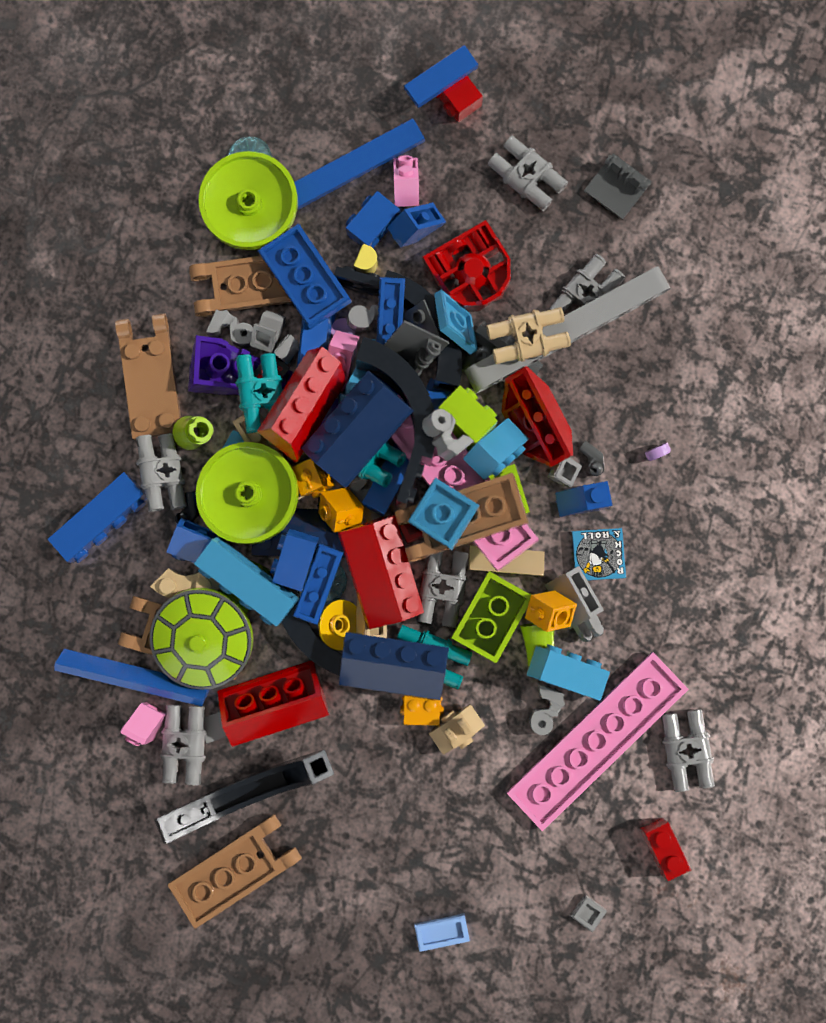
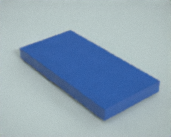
M299 223L258 250L310 330L352 303L350 297Z

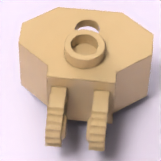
M471 704L456 713L451 711L442 717L440 726L431 730L429 735L444 755L458 746L460 749L468 746L474 741L472 736L485 725Z

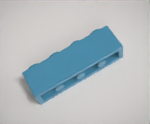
M219 537L210 541L194 563L199 567L198 571L204 577L216 580L220 583V589L227 594L233 593L240 599L241 605L249 610L253 608L260 614V619L268 625L272 626L274 624L277 627L299 599V597L284 586L272 583L273 578Z

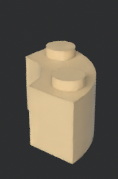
M169 568L150 586L157 593L169 599L181 591L192 588H210L223 591L219 587L220 583L213 578L208 579L204 577L200 572L185 576Z

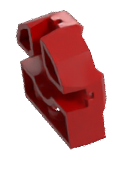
M487 220L429 252L422 259L437 285L468 312H479L490 305L491 302L501 299L511 279L510 257ZM468 246L471 253L463 255L455 262L452 256L460 253ZM500 252L504 260L491 267L488 259ZM464 264V269L458 271L459 268ZM483 268L488 269L487 278L482 274ZM454 278L457 279L460 286L449 292L445 283ZM482 286H487L492 296L483 300L478 292Z

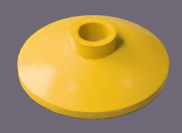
M335 600L329 603L321 613L318 623L319 634L322 641L331 649L343 650L346 632L356 633L357 607L350 601Z

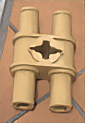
M562 307L543 312L535 309L531 313L518 316L510 315L506 321L487 325L486 329L489 340L512 335L515 339L514 345L493 349L495 364L516 359L524 362L525 359L543 355L545 357L549 354V351L570 347L571 340L568 331L547 337L542 332L545 326L564 322ZM526 330L530 335H533L531 342L528 337H523Z

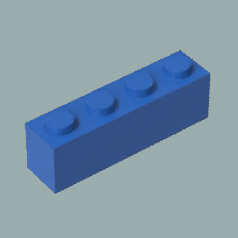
M123 472L47 540L67 562L79 563L89 555L88 550L94 545L99 546L108 538L107 533L113 528H120L127 521L126 517L132 511L136 513L146 504L145 500L147 499L146 494L130 475Z

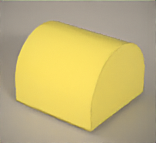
M363 244L354 262V269L364 274L374 273L378 266L376 251L371 246Z

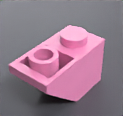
M408 155L393 158L395 205L397 207L419 206L418 158Z
M336 330L329 344L328 352L342 364L346 383L341 389L343 392L351 376L360 337Z
M143 702L138 706L120 733L126 736V741L136 746L152 742L166 719V712L148 702Z

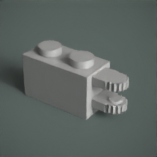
M579 566L545 584L548 592L555 590L577 604L571 627L568 628H574L583 642L590 641L593 637L592 635L599 637L603 634L604 628L597 614L604 610Z

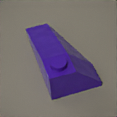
M196 335L189 367L188 391L206 394L239 395L238 386H236V380L239 379L236 357L245 354L251 355L253 372L259 367L261 360L250 354L249 351L236 348L221 338ZM288 370L282 377V391L293 375L291 370Z

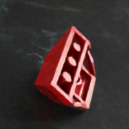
M527 366L505 378L501 412L505 419L509 418L529 438L523 445L526 448L523 454L549 467H553L573 456L572 430L549 386Z

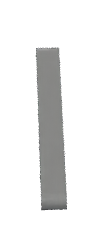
M659 266L565 315L564 322L543 327V335L545 334L547 337L568 331L571 343L664 294L671 288ZM529 334L526 337H528L530 342L533 338V335ZM560 349L553 350V351H549V354H547V356H549L550 354H552V353H554V352H556V351H558V350H560ZM492 354L467 368L464 373L477 394L504 380L523 367H528L545 357L541 355L525 359L524 362L516 359L495 364Z

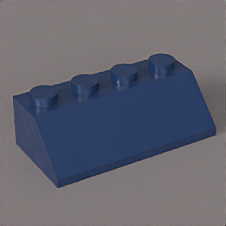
M367 371L301 449L320 468L346 488L414 410L370 371Z
M296 508L292 519L279 534L267 541L252 544L251 555L254 557L280 558L281 550H278L277 547L281 535L286 536L289 528L319 538L312 559L315 557L319 544L342 552L344 551L338 532L334 533L328 524L321 519L318 513L319 509ZM344 553L341 560H346Z
M346 632L339 685L441 700L449 647Z

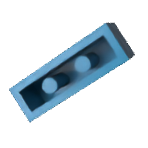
M507 418L478 441L463 460L484 480L492 474L496 477L526 450L523 445L529 438Z
M547 644L546 649L536 646L527 676L601 701L610 674L609 671L601 669L602 663L587 659L586 663L581 661L582 656L567 652L566 656L562 655V649Z

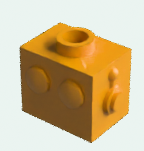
M311 458L292 467L301 496H312L313 499L318 498L321 492H325L327 489L335 486L332 477Z
M348 487L321 492L318 513L334 533L362 524L364 506Z
M555 590L534 594L530 597L525 618L546 632L571 627L577 604Z
M409 695L402 697L403 704L400 706V714L404 715V725L440 726V716L444 714V707L441 705L442 697L441 700Z

